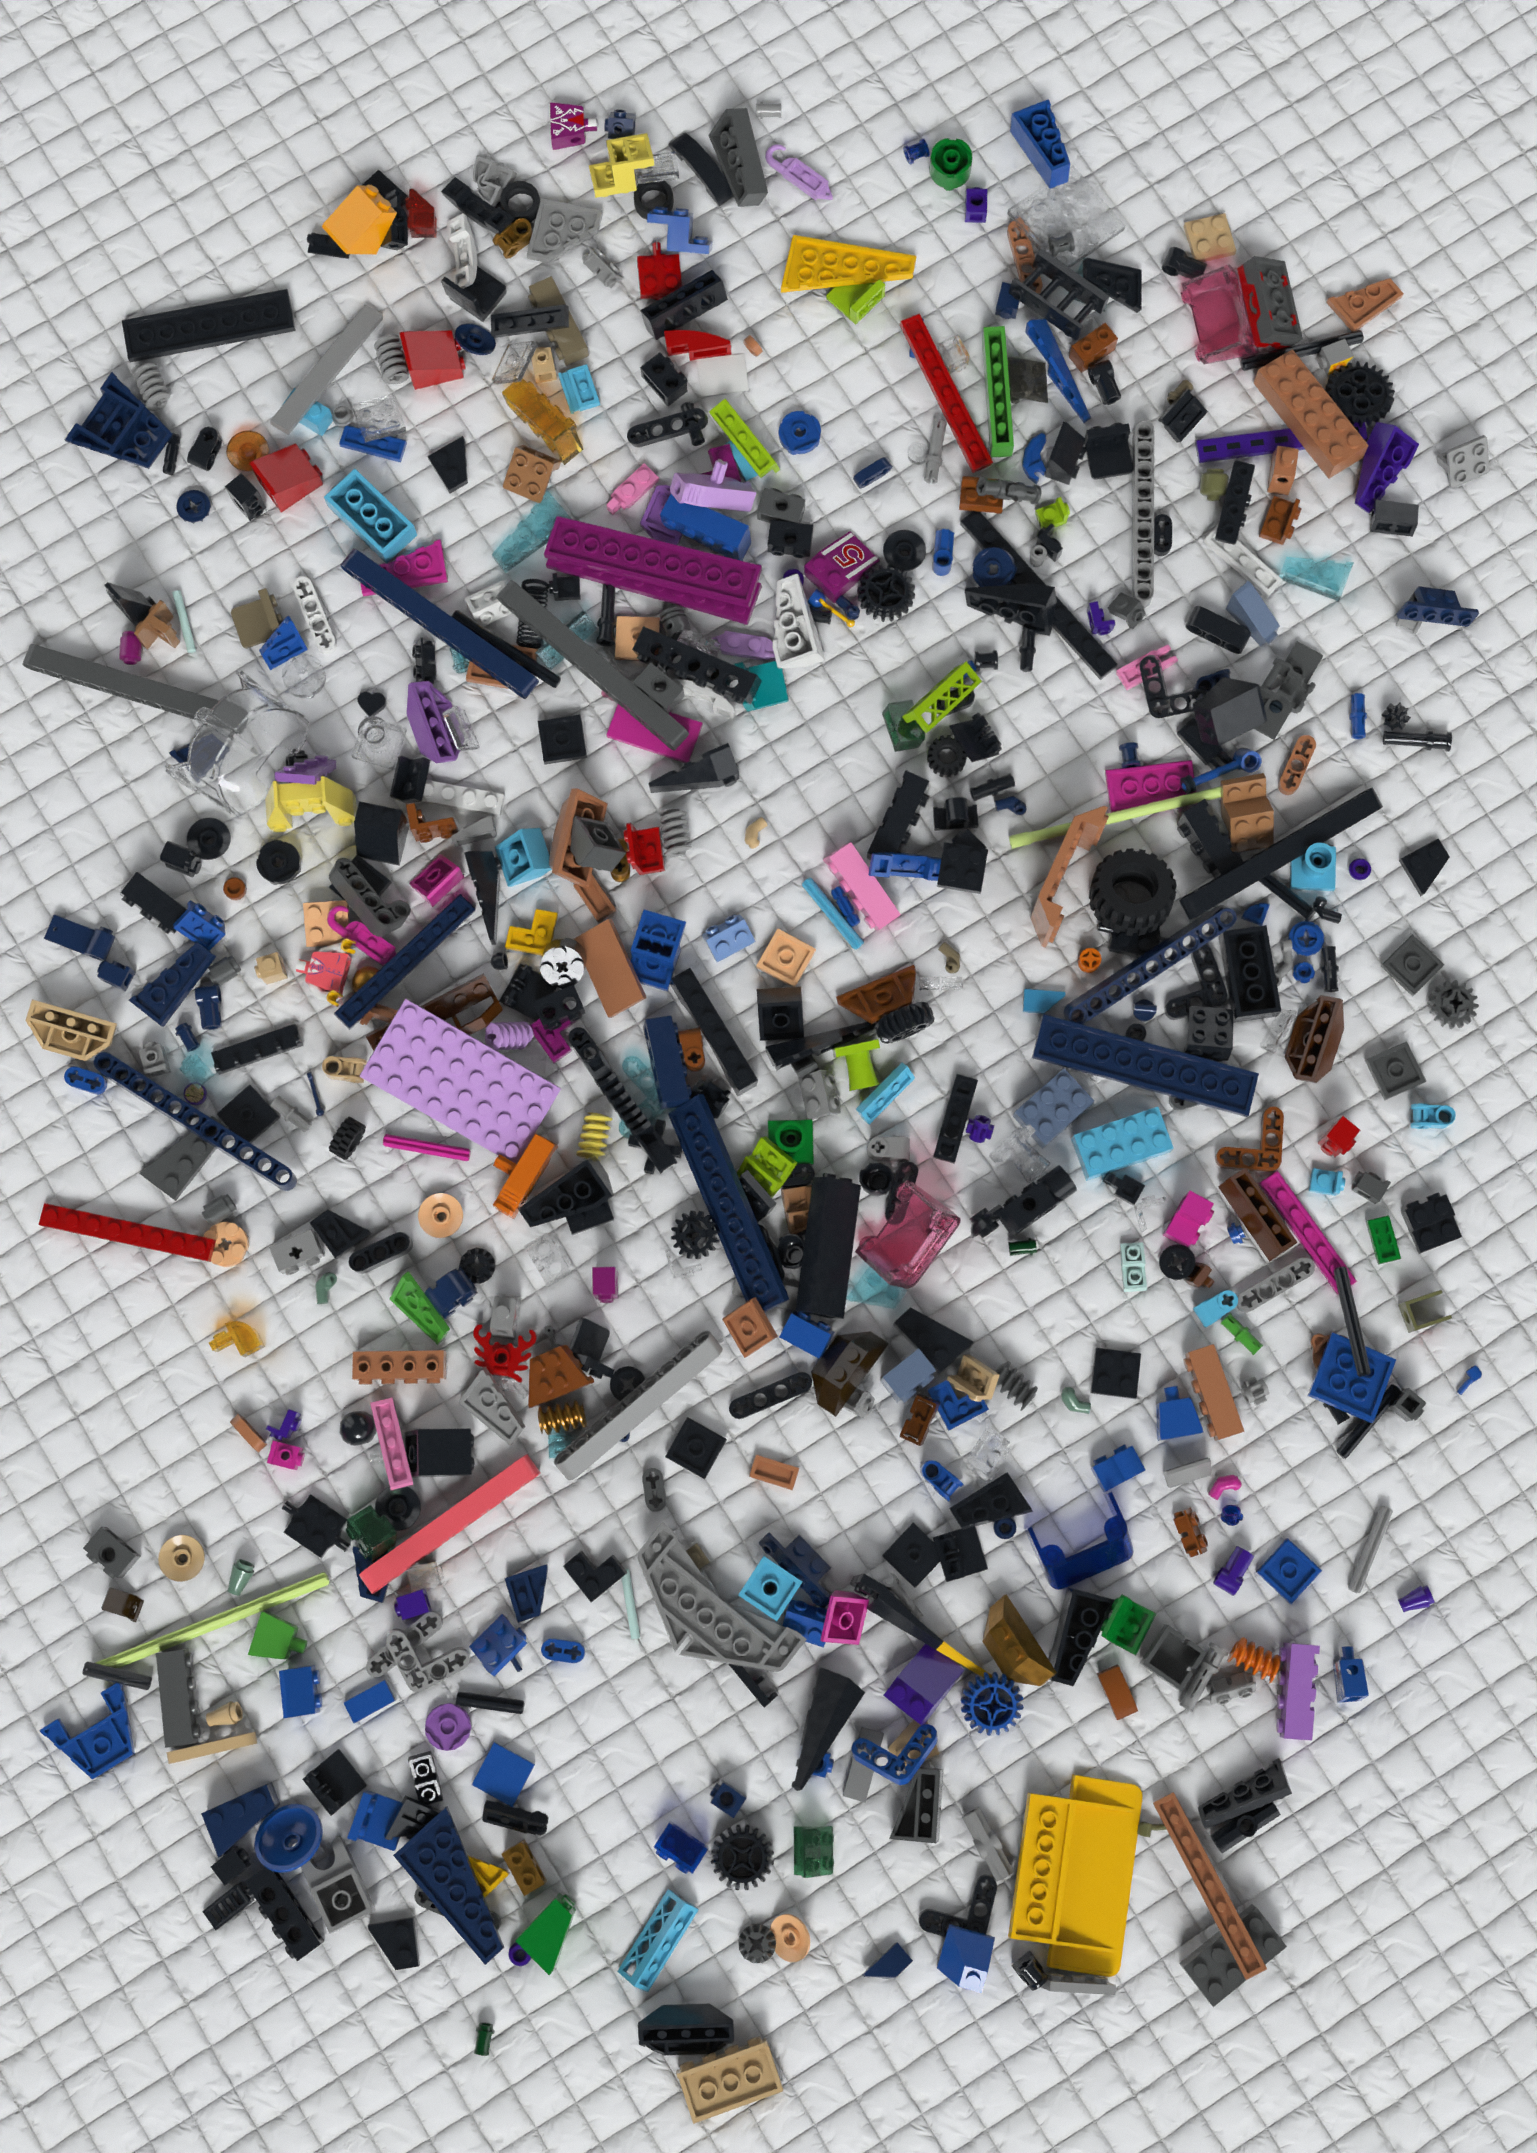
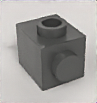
M1406 1388L1401 1391L1389 1408L1406 1422L1413 1419L1416 1421L1424 1412L1422 1408L1426 1405V1402L1410 1388Z

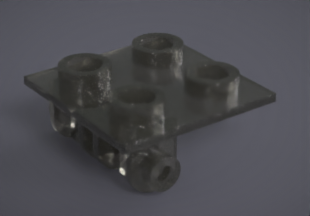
M1009 356L1008 371L1011 403L1017 404L1020 402V399L1048 403L1046 363Z

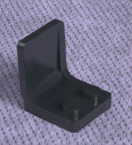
M478 266L473 284L464 289L446 277H443L441 280L445 293L449 296L450 300L482 322L485 321L507 293L506 286Z

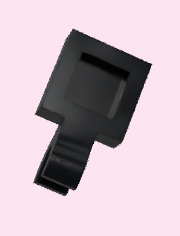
M1108 1173L1102 1181L1116 1188L1115 1196L1133 1206L1145 1187L1144 1184L1128 1175H1124L1120 1179L1112 1173Z

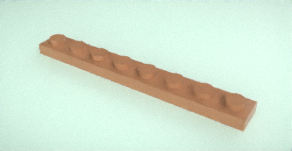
M1174 1792L1155 1801L1153 1805L1245 1980L1267 1970Z

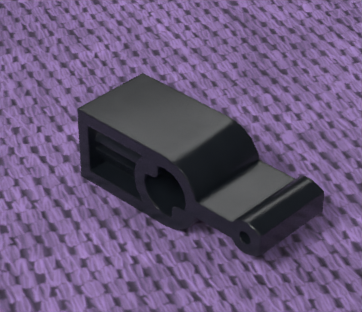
M397 188L387 193L384 199L391 203V207L397 214L381 244L383 248L396 251L408 245L407 214L401 208L402 191Z

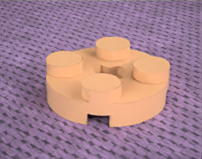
M220 1222L213 1225L203 1236L216 1240L211 1262L222 1267H232L239 1264L244 1259L243 1257L249 1248V1239L246 1232L235 1223ZM223 1239L232 1243L228 1246V1250L220 1247Z

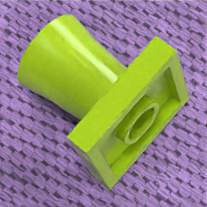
M878 1039L832 1049L834 1058L845 1056L849 1091L880 1085L869 1050L880 1048Z

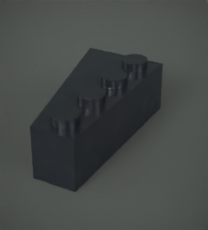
M905 770L902 786L896 789L892 800L893 805L892 807L889 806L884 815L883 825L879 826L867 852V859L871 860L872 853H901L899 851L902 844L906 846L911 837V833H909L911 826H916L921 815L918 812L921 806L925 808L930 798V795H927L929 780Z
M1067 1588L1049 1660L1057 1673L1049 1680L1074 1686L1091 1649L1094 1648L1102 1624L1112 1610L1114 1599L1074 1588Z

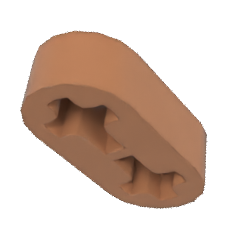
M239 1413L230 1421L232 1426L258 1453L267 1445L266 1441Z

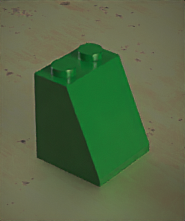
M559 1893L516 1939V1942L548 1975L553 1972L557 1965L576 1911L573 1907L575 1902L567 1894L563 1896Z

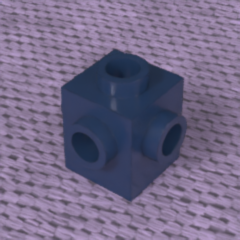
M622 109L611 112L609 117L605 118L604 126L605 131L608 132V139L635 135L636 114L626 113V110Z

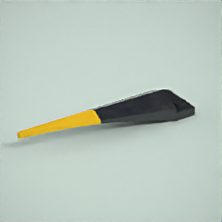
M866 1574L853 1576L850 1585L855 1587L854 1591L863 1597L869 1596L867 1607L869 1611L984 1678V1672L987 1671L964 1657L927 1628L883 1584Z

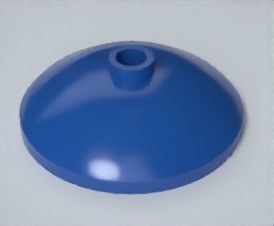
M289 1804L273 1811L262 1822L255 1837L254 1846L258 1860L267 1869L275 1872L293 1871L306 1864L314 1856L322 1840L323 1829L320 1818L311 1808L302 1804Z

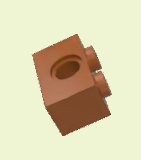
M1104 323L1073 344L1069 358L1079 371L1083 373L1088 369V366L1094 365L1116 349L1118 338L1109 326Z

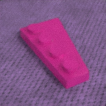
M441 539L425 548L424 546L420 547L411 554L401 555L392 562L380 564L382 568L411 588L448 582ZM361 584L363 597L376 595L373 591H371L366 586Z

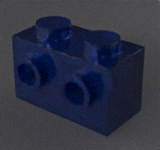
M669 1821L654 1845V1848L657 1849L655 1853L666 1861L670 1858L676 1862L675 1867L685 1874L688 1871L692 1874L694 1873L709 1849L707 1845L671 1821Z

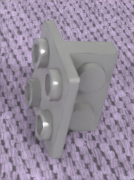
M1485 435L1437 455V463L1448 472L1449 486L1451 488L1489 473L1488 442Z

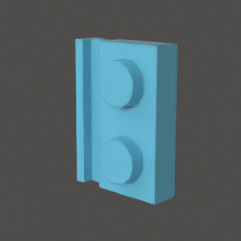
M587 364L569 369L564 373H558L571 414L579 410L583 411L600 406Z

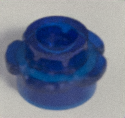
M1236 1505L1225 1506L1222 1509L1221 1520L1229 1526L1237 1525L1239 1521L1243 1520L1241 1509Z

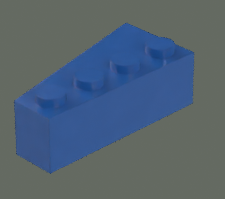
M1048 99L1012 113L1010 132L1049 189L1068 182L1070 161L1064 143L1061 141V134L1056 126L1055 116L1051 111V104Z

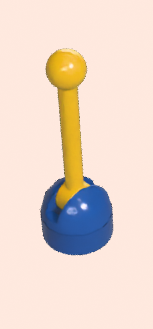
M816 589L808 600L809 605L815 608L824 606L845 621L848 627L855 625L854 620H849L828 605L825 595L820 590Z

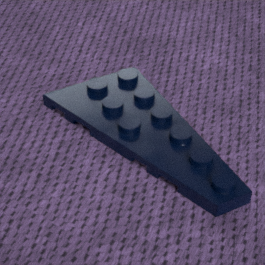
M447 1806L393 1856L486 1965L504 1948V1945Z

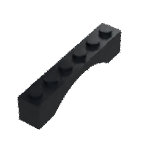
M691 968L672 977L670 984L672 989L705 1036L737 1097L756 1087L758 1083L757 1077Z

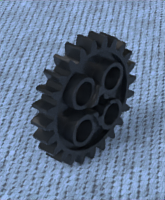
M1357 361L1355 367L1349 362L1347 368L1341 365L1339 371L1334 370L1332 377H1329L1328 384L1325 387V391L1347 419L1351 421V424L1354 426L1355 422H1357L1360 428H1362L1364 422L1370 427L1372 420L1376 423L1379 422L1380 417L1384 419L1387 412H1390L1394 402L1395 390H1392L1393 382H1388L1389 375L1382 376L1383 369L1378 372L1375 371L1376 365L1368 368V362L1364 366H1360L1359 361Z

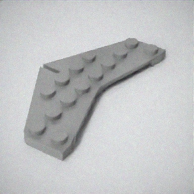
M662 1522L640 1549L637 1556L638 1562L674 1651L676 1652L688 1635L692 1637L679 1654L680 1656L779 1672L787 1666L807 1640L795 1630L783 1627L721 1600L680 1544L672 1529Z

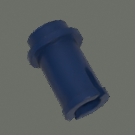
M186 1022L175 1028V1034L181 1038L187 1052H190L200 1047V1043H198L191 1031L192 1026Z

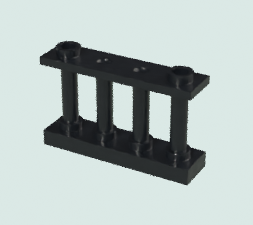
M1041 248L1036 254L1033 263L1035 269L1023 282L1014 278L1009 294L1063 331L1066 336L1077 341L1083 325H1081L1082 321L1092 310L1101 314L1110 296ZM1041 274H1044L1052 281L1040 294H1037L1029 287ZM1058 286H1061L1069 293L1056 307L1046 299ZM1075 298H1078L1086 305L1073 319L1064 313V310Z

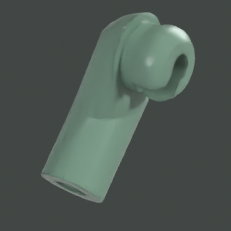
M1065 1387L1063 1389L1061 1399L1068 1410L1086 1414L1090 1413L1091 1403L1079 1401L1072 1387Z

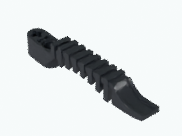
M581 1027L572 1029L568 1039L574 1052L660 1174L671 1165L676 1164L677 1160L656 1130L653 1129L650 1121L647 1120L640 1108L637 1107L635 1101L631 1099L630 1094L625 1090L615 1072L612 1071L588 1032Z

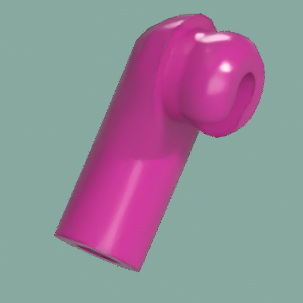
M1235 1475L1219 1477L1208 1495L1218 1500L1224 1490L1233 1489L1236 1491L1240 1489L1242 1483Z

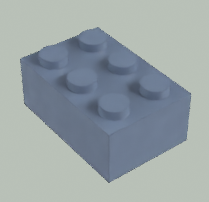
M1064 1068L1014 1112L1013 1117L1043 1149L1091 1107L1094 1100Z
M918 1348L884 1375L880 1382L897 1403L901 1400L905 1403L916 1394L917 1391L915 1389L918 1386L923 1389L935 1378L933 1374L936 1369Z

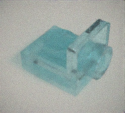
M197 1054L193 1057L190 1055L185 1058L181 1063L182 1066L179 1068L197 1089L215 1075Z

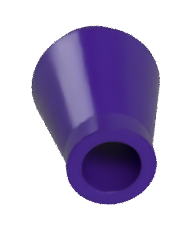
M1420 1585L1403 1598L1398 1599L1403 1612L1428 1608L1430 1604L1435 1603L1427 1585L1424 1587Z

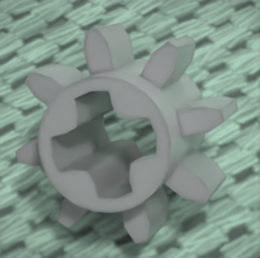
M1252 1377L1243 1382L1245 1387L1241 1388V1392L1248 1404L1254 1402L1255 1406H1258L1267 1401L1265 1396L1270 1393L1263 1379L1257 1381L1255 1377Z

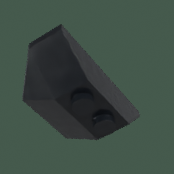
M710 2003L662 2005L638 2022L639 2045L646 2046L664 2056L714 2053L727 2044L734 2042L733 2019Z

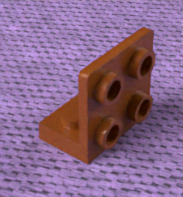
M415 803L406 804L410 830L416 841L427 843L437 837L443 839L451 838L452 835L459 832L453 817L426 822L422 810L417 809Z

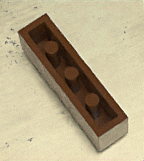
M1246 1168L1229 1177L1218 1186L1269 1262L1298 1243Z

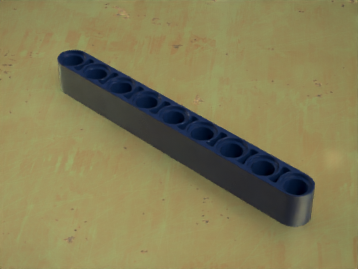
M1224 905L1214 907L1067 1004L1063 1011L1064 1017L1068 1021L1081 1025L1085 1024L1232 927L1237 920L1236 912ZM1227 911V919L1221 922V914ZM1205 924H1209V930L1202 934V927ZM1190 936V943L1184 946V938ZM1172 948L1171 956L1165 958V951ZM1153 960V968L1146 970V964ZM1135 973V979L1132 982H1128V975ZM1112 985H1116V992L1109 995V988ZM1094 997H1098L1097 1005L1091 1007L1090 1001ZM1079 1009V1016L1072 1019V1012Z

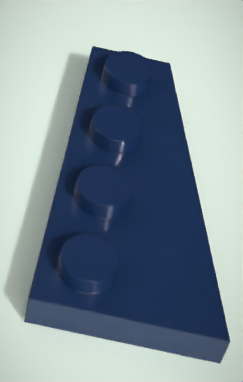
M195 943L176 960L175 964L169 969L163 970L156 980L152 983L149 982L143 987L144 990L137 996L131 997L129 1001L160 1026L164 1027L217 956L202 944Z

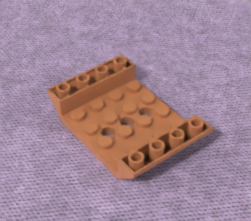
M1106 806L1074 816L1030 917L1042 947L1046 948L1048 942L1053 943L1064 918V915L1061 914L1063 907L1053 903L1052 900L1067 870L1070 859L1077 846L1090 851L1092 845L1097 846L1109 818L1108 815H1105L1108 809Z

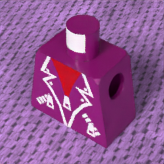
M550 103L551 143L553 150L585 144V132L597 131V118H585L584 107Z

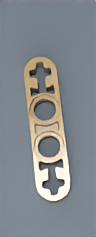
M256 1732L167 1752L168 1764L256 1744Z

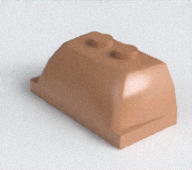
M578 788L571 789L569 798L562 804L552 839L549 856V866L552 869V873L573 884L589 887L593 868L578 865L570 850L573 818L579 816L604 822L608 803Z

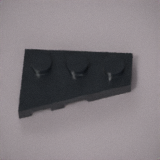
M1091 258L1083 260V278L1108 294L1112 299L1136 313L1142 310L1141 269Z
M1008 1472L949 1508L962 1530L1033 1512Z

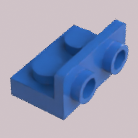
M190 900L187 903L188 909L173 924L174 929L193 942L202 944L210 951L225 936V923L219 916H213L202 904H196Z

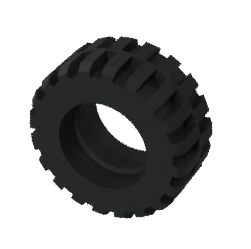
M1129 848L1125 852H1122V850L1115 851L1113 856L1107 855L1103 862L1098 864L1093 875L1089 890L1091 910L1095 911L1094 916L1097 920H1103V926L1113 928V932L1118 934L1121 931L1125 932L1127 936H1132L1133 933H1137L1140 936L1145 935L1146 930L1153 932L1157 930V926L1163 925L1171 912L1177 887L1176 880L1173 879L1174 874L1170 868H1166L1167 863L1164 860L1159 861L1157 855L1153 853L1151 855L1145 853L1146 850L1139 849V851H1134L1133 848ZM1123 881L1137 882L1148 889L1152 899L1144 903H1130L1121 899L1115 893L1113 886Z

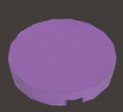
M452 1703L441 1704L432 1709L427 1716L425 1735L430 1744L437 1749L445 1751L455 1750L462 1746L469 1738L472 1728L471 1719L466 1710L459 1705Z

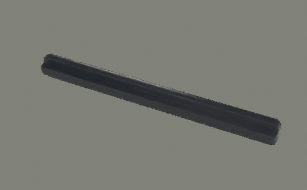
M1358 330L1241 359L1240 365L1242 370L1246 371L1265 366L1292 349L1300 358L1320 353L1322 347L1343 339L1346 340L1348 346L1362 343L1364 336L1362 331Z
M459 610L452 614L451 617L553 688L559 685L561 678Z

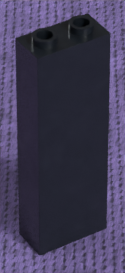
M823 1173V1177H813L795 1311L825 1318L844 1319L861 1185L852 1183V1179H836V1175L830 1173Z

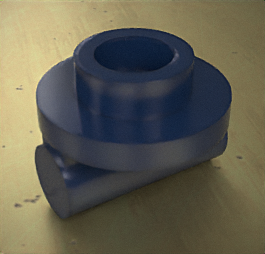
M1146 999L1139 1000L1133 1007L1135 1018L1143 1022L1151 1020L1157 1012V1005Z

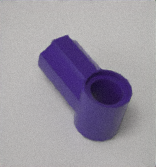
M1236 1546L1226 1565L1219 1570L1213 1584L1234 1596L1244 1580L1242 1577L1254 1556L1245 1549Z

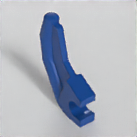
M1044 433L1034 436L1024 449L1022 468L1028 479L1035 484L1039 482V477L1034 473L1040 472L1043 476L1046 473V468L1040 456L1046 443V435Z

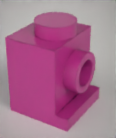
M273 1441L267 1463L297 1470L298 1466L301 1467L303 1464L305 1453H302L303 1448ZM287 1451L289 1452L290 1457L289 1459L284 1460L282 1456L283 1453Z

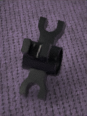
M657 1119L654 1129L662 1139L666 1121ZM630 1135L628 1146L642 1149L636 1142L635 1137ZM666 1144L674 1157L681 1158L682 1147ZM647 1157L644 1171L653 1175L655 1165Z

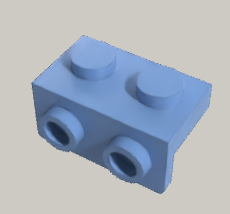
M741 915L729 916L725 919L724 923L719 926H711L705 930L706 933L702 934L716 962L756 942L745 919Z

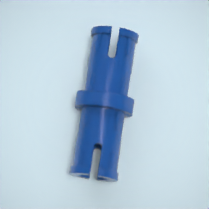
M1362 693L1351 695L1349 719L1352 724L1351 738L1363 739L1366 737L1365 720L1367 719V713L1365 712V694Z

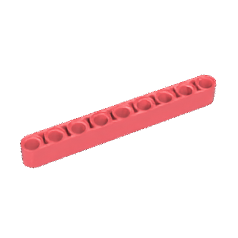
M526 1454L359 1574L360 1578L371 1594L377 1592L536 1478L541 1472L529 1455Z

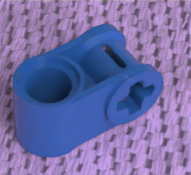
M926 1461L921 1466V1476L948 1502L951 1500L950 1496L955 1490L964 1485L937 1461ZM929 1464H933L937 1468V1474L932 1478L927 1476L925 1472Z

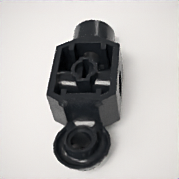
M1058 1165L1036 1181L1037 1184L1032 1182L1027 1185L1021 1192V1196L1017 1197L1015 1194L1006 1200L1005 1204H1003L1004 1208L1001 1205H997L990 1211L984 1208L971 1217L969 1220L972 1222V1238L978 1235L984 1238L999 1227L997 1223L999 1220L1009 1234L1011 1233L1012 1236L1017 1235L1075 1193L1077 1188L1068 1173ZM1023 1203L1031 1204L1032 1210H1026L1023 1207Z

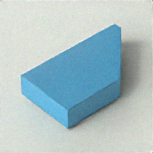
M1025 989L1023 1012L1045 1014L1065 997L1066 992Z

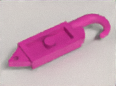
M335 906L329 911L327 921L332 930L345 939L356 941V944L352 945L380 965L384 966L397 954L395 951L396 947L382 937L373 935L361 922L354 921L346 927L336 922L335 914L338 911L348 912L349 909L347 907Z

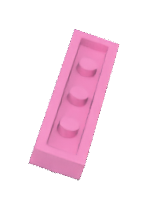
M393 1397L370 1403L390 1490L413 1485Z

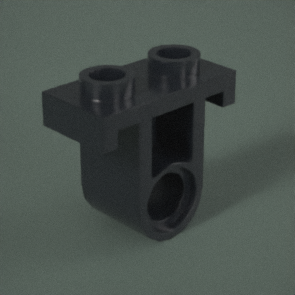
M955 797L947 799L944 808L933 807L934 831L978 828L977 805L968 806L966 798Z

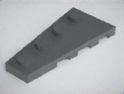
M213 1116L210 1117V1118H212L213 1120H215L216 1122H218V1123H220L221 1125H223L224 1127H226L227 1129H229L227 1126H225L223 1123H221V1122H220L219 1120H217L215 1117H213ZM217 1129L209 1131L208 1136L215 1135ZM191 1132L139 1174L176 1201L217 1148Z

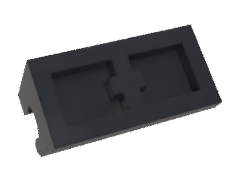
M1376 500L1374 511L1372 510L1370 532L1413 537L1418 525L1419 505Z

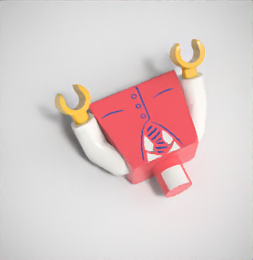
M344 939L342 943L321 948L319 952H313L310 961L298 960L296 972L306 974L305 982L318 1000L331 1003L336 1007L339 1006L336 1003V999L343 998L342 994L352 961L350 955L346 953L355 954V950L350 948L352 944H356V941Z

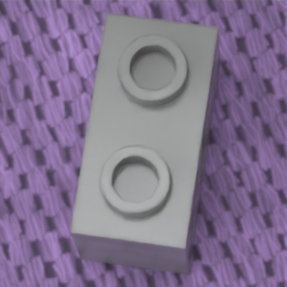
M311 1229L269 1247L278 1271L282 1274L286 1273V1275L298 1272L299 1267L303 1265H315L320 1262V1258L324 1257L317 1236ZM296 1249L303 1251L299 1254L300 1258L293 1256L296 1254Z

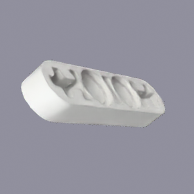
M304 576L298 577L293 582V589L316 646L322 654H332L336 650L337 643L314 586L309 578ZM303 583L306 586V590L309 594L308 596H305L303 591L300 589V585ZM310 601L317 603L313 611L305 609L306 604ZM317 620L324 621V627L320 630L313 628V623ZM325 634L327 641L330 642L328 648H325L323 645L324 642L321 635Z

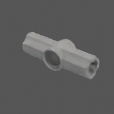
M978 1807L962 1816L974 1839L972 1840L982 1859H985L995 1880H1002L1012 1874L1014 1871L1002 1850L1003 1846L994 1830H991L982 1810Z

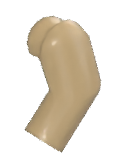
M762 817L746 828L745 843L751 849L759 846L758 832L768 826Z

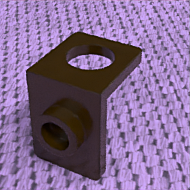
M110 1587L101 1609L127 1617L132 1622H136L144 1600L137 1595Z

